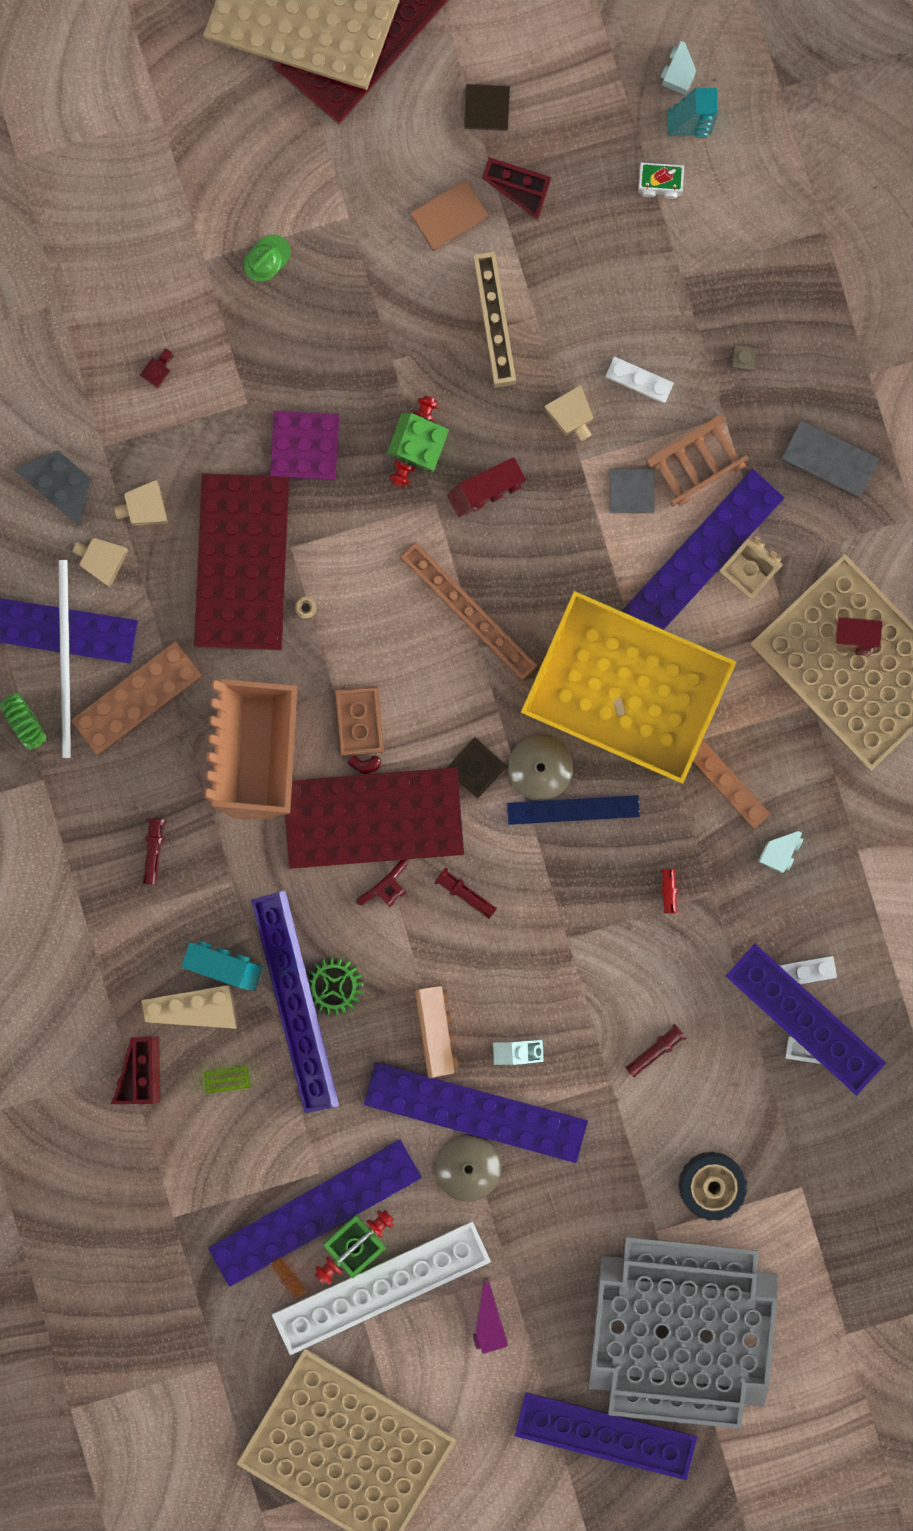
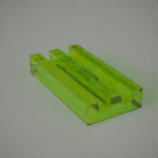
M248 1066L204 1072L206 1094L251 1088ZM244 1071L242 1076L209 1079L211 1075ZM245 1080V1084L218 1088H211L210 1086L211 1084Z

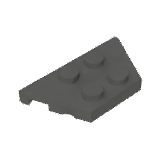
M55 451L19 466L14 470L78 526L81 524L92 479L61 452Z

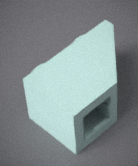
M681 41L678 47L674 45L669 57L673 60L670 66H665L661 78L664 79L662 86L686 96L695 77L696 69L685 42Z
M796 831L767 842L758 862L780 873H784L785 869L789 871L794 861L791 856L794 850H799L803 839L800 838L802 833Z
M543 1041L493 1043L494 1065L543 1062Z

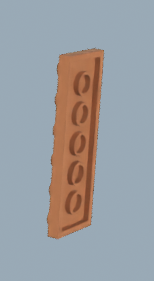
M175 641L71 721L93 751L99 755L203 676Z

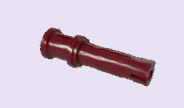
M147 818L149 827L148 835L145 836V840L148 843L143 884L157 885L161 844L165 842L163 831L167 820Z
M446 867L434 882V884H440L448 890L451 896L456 895L475 910L487 917V919H490L497 907L464 885L463 879H458L449 873Z
M674 1023L671 1030L663 1036H658L657 1042L625 1068L635 1078L665 1052L673 1051L672 1048L682 1040L685 1041L687 1038Z

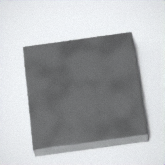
M610 469V514L654 513V469Z

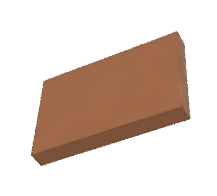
M467 180L462 181L411 212L412 218L433 251L489 218L488 213Z
M378 687L335 690L340 756L384 752Z

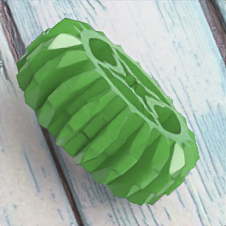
M15 692L0 702L1 709L9 724L27 749L38 748L46 741V735L41 725L20 694Z
M330 957V964H327L323 958L321 959L322 967L317 963L314 964V967L317 969L316 973L313 970L308 971L313 976L312 979H307L308 983H311L310 990L312 991V997L315 999L313 1001L314 1006L317 1003L320 1004L318 1012H321L323 1007L327 1008L326 1015L328 1016L331 1009H334L335 1016H338V1009L340 1008L342 1013L346 1014L345 1006L347 1005L353 1010L355 1007L351 1001L359 1003L360 999L355 997V995L363 994V991L357 990V986H363L364 982L357 983L356 979L362 977V974H353L357 967L354 966L350 970L348 966L351 961L349 960L345 963V966L342 965V957H339L338 963H334V957ZM339 968L345 971V973L339 978H332L325 970ZM320 975L326 983V988L318 995L316 981ZM350 977L352 992L348 998L342 990V985ZM327 978L332 982L343 978L339 983L340 986H338L340 988L339 992L333 990L325 994L330 986L328 985L329 981ZM334 994L343 1003L332 1005L323 1000L327 996Z

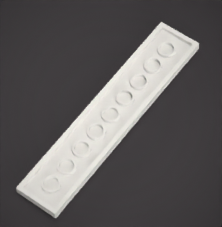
M473 1221L365 1270L354 1278L350 1277L273 1313L272 1317L289 1354L292 1355L490 1263L491 1260Z

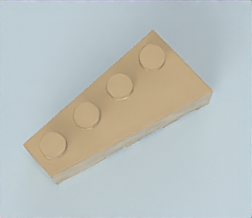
M231 985L141 1000L145 1022L238 1028Z

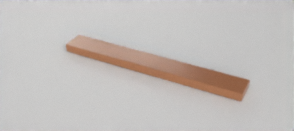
M416 542L400 556L422 581L522 682L538 667Z

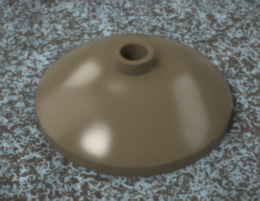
M543 735L532 736L521 741L513 749L508 760V777L514 789L523 797L534 801L550 800L559 796L568 787L573 775L572 758L567 748L558 740ZM540 763L545 766V770L539 772L536 768Z
M475 1135L458 1136L447 1142L440 1150L435 1166L436 1177L441 1188L451 1197L467 1202L480 1200L489 1195L497 1186L501 1176V1160L496 1149L487 1140ZM465 1166H472L473 1171L466 1173L464 1171Z

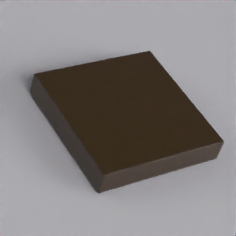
M467 84L464 129L508 131L510 86Z
M476 737L447 767L458 768V781L477 799L507 768Z

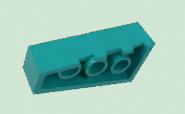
M718 87L695 88L686 95V98L680 100V104L676 103L673 105V108H669L667 110L668 136L695 135V138L701 139L711 135L718 116Z

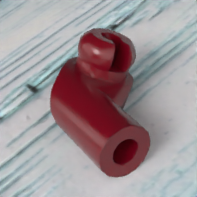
M353 755L348 765L362 774L375 772L380 768L381 759L378 756H372L371 759L362 761Z

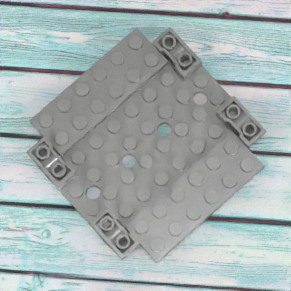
M626 1237L624 1259L622 1257L601 1255L597 1312L588 1389L610 1391L608 1415L741 1429L744 1405L765 1406L769 1388L777 1306V1274L757 1272L758 1250ZM614 1321L623 1322L624 1329L620 1333L612 1331L611 1325ZM664 1325L668 1328V1334L665 1337H658L655 1331L658 1326ZM703 1330L712 1332V1339L710 1341L703 1342L700 1339V1333ZM749 1334L756 1336L757 1339L756 1344L751 1347L746 1346L744 1343L745 1337Z

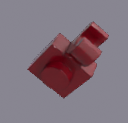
M165 348L158 361L151 358L140 376L156 388H159L170 373L166 366L174 354Z

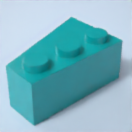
M198 940L197 944L189 943L181 966L182 968L238 988L251 991L256 990L264 966L249 962V957L237 954L236 957L229 955V950L220 947L217 948V951L211 949V944Z

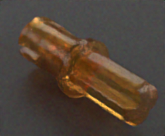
M279 1257L271 1263V1267L282 1280L281 1284H285L295 1299L307 1291L296 1278V1273H292L282 1258Z

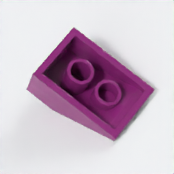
M488 1277L483 1279L476 1333L473 1334L476 1349H481L482 1354L508 1347V1341Z

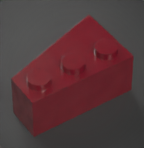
M489 157L482 179L539 221L552 178Z
M513 457L459 483L447 494V497L460 518L472 511L476 512L482 509L489 502L495 503L508 492L513 494L522 489L520 485L526 481V478Z
M838 617L836 644L849 651H856L855 655L869 656V654L874 653V651L881 647L883 621Z
M159 1036L131 1037L123 1062L124 1066L118 1078L116 1092L111 1104L160 1103Z

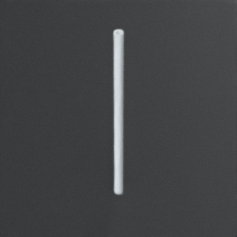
M58 560L62 758H71L67 560Z

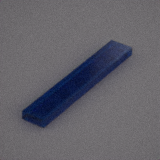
M639 795L507 803L508 825L640 817Z

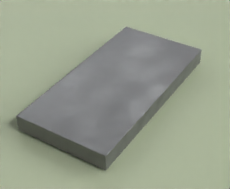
M800 420L781 460L860 498L879 458Z

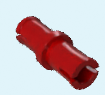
M676 869L661 870L663 881L661 894H663L664 902L663 914L678 913Z

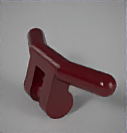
M400 860L392 871L378 884L357 898V904L364 905L379 895L391 907L394 904V900L406 894L395 879L407 867L408 861ZM391 885L394 890L387 895L384 889Z

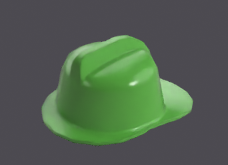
M268 235L248 252L244 259V269L249 278L254 281L264 282L274 277L290 258V245L286 239L279 235Z

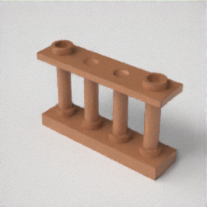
M722 414L646 460L645 463L649 469L655 467L656 470H660L676 496L671 501L672 506L677 504L679 507L690 501L689 497L732 470L737 473L746 467L745 462L748 461V456L746 455L739 459L722 431V426L726 422ZM710 433L712 436L715 435L732 463L723 470L719 468L704 444L705 439L703 437ZM691 444L693 447H697L713 473V476L703 482L685 454V448ZM672 456L675 459L678 458L695 486L683 493L666 465L668 463L666 460Z

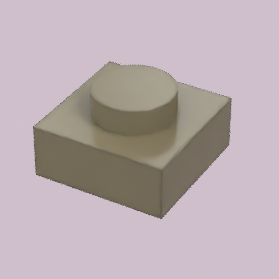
M735 345L732 368L754 371L757 348Z

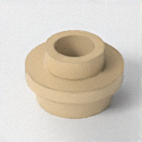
M301 597L296 601L295 612L299 617L308 619L316 613L317 606L312 598ZM308 604L310 606L309 611H302V606Z

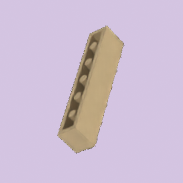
M495 252L473 255L494 388L516 385Z

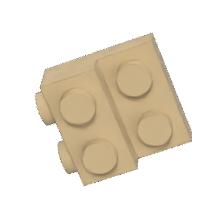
M750 536L720 569V572L750 599H753L783 565L780 562L782 560L781 557L774 551L769 553L764 548L765 543L756 536L754 539Z

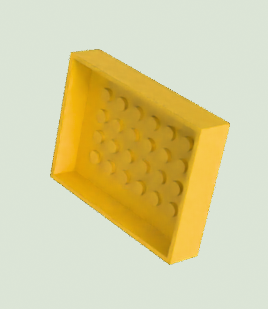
M574 591L521 713L683 784L737 662ZM621 697L626 714L617 716L613 700Z

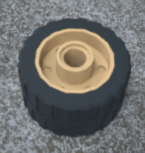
M715 1152L700 1153L698 1156L691 1158L683 1167L684 1169L680 1173V1181L678 1182L680 1196L687 1208L697 1217L708 1221H720L731 1217L735 1212L737 1213L741 1205L744 1204V1199L747 1195V1180L743 1170L729 1156ZM710 1182H718L716 1190L708 1191Z

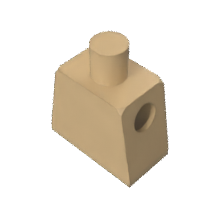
M581 385L544 406L545 412L565 436L575 432L580 442L592 436L586 425L593 421V416Z
M157 480L125 493L126 504L114 506L117 519L130 517L133 526L168 523Z
M93 538L89 546L77 541L72 552L83 557L79 564L83 569L106 586L111 587L129 550L123 546Z

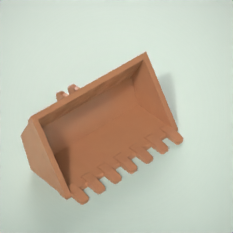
M228 679L213 680L211 688L218 692V698H211L210 706L217 710L216 717H209V725L215 728V735H208V743L214 746V753L208 752L206 758L208 762L213 764V772L208 770L205 773L206 780L212 782V788L204 790V797L211 801V807L220 810L234 819L268 820L279 815L289 814L291 808L298 686Z

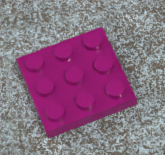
M274 411L270 476L336 481L339 414Z

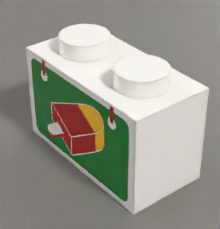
M641 163L638 193H642L644 197L664 195V198L676 199L683 192L684 166Z

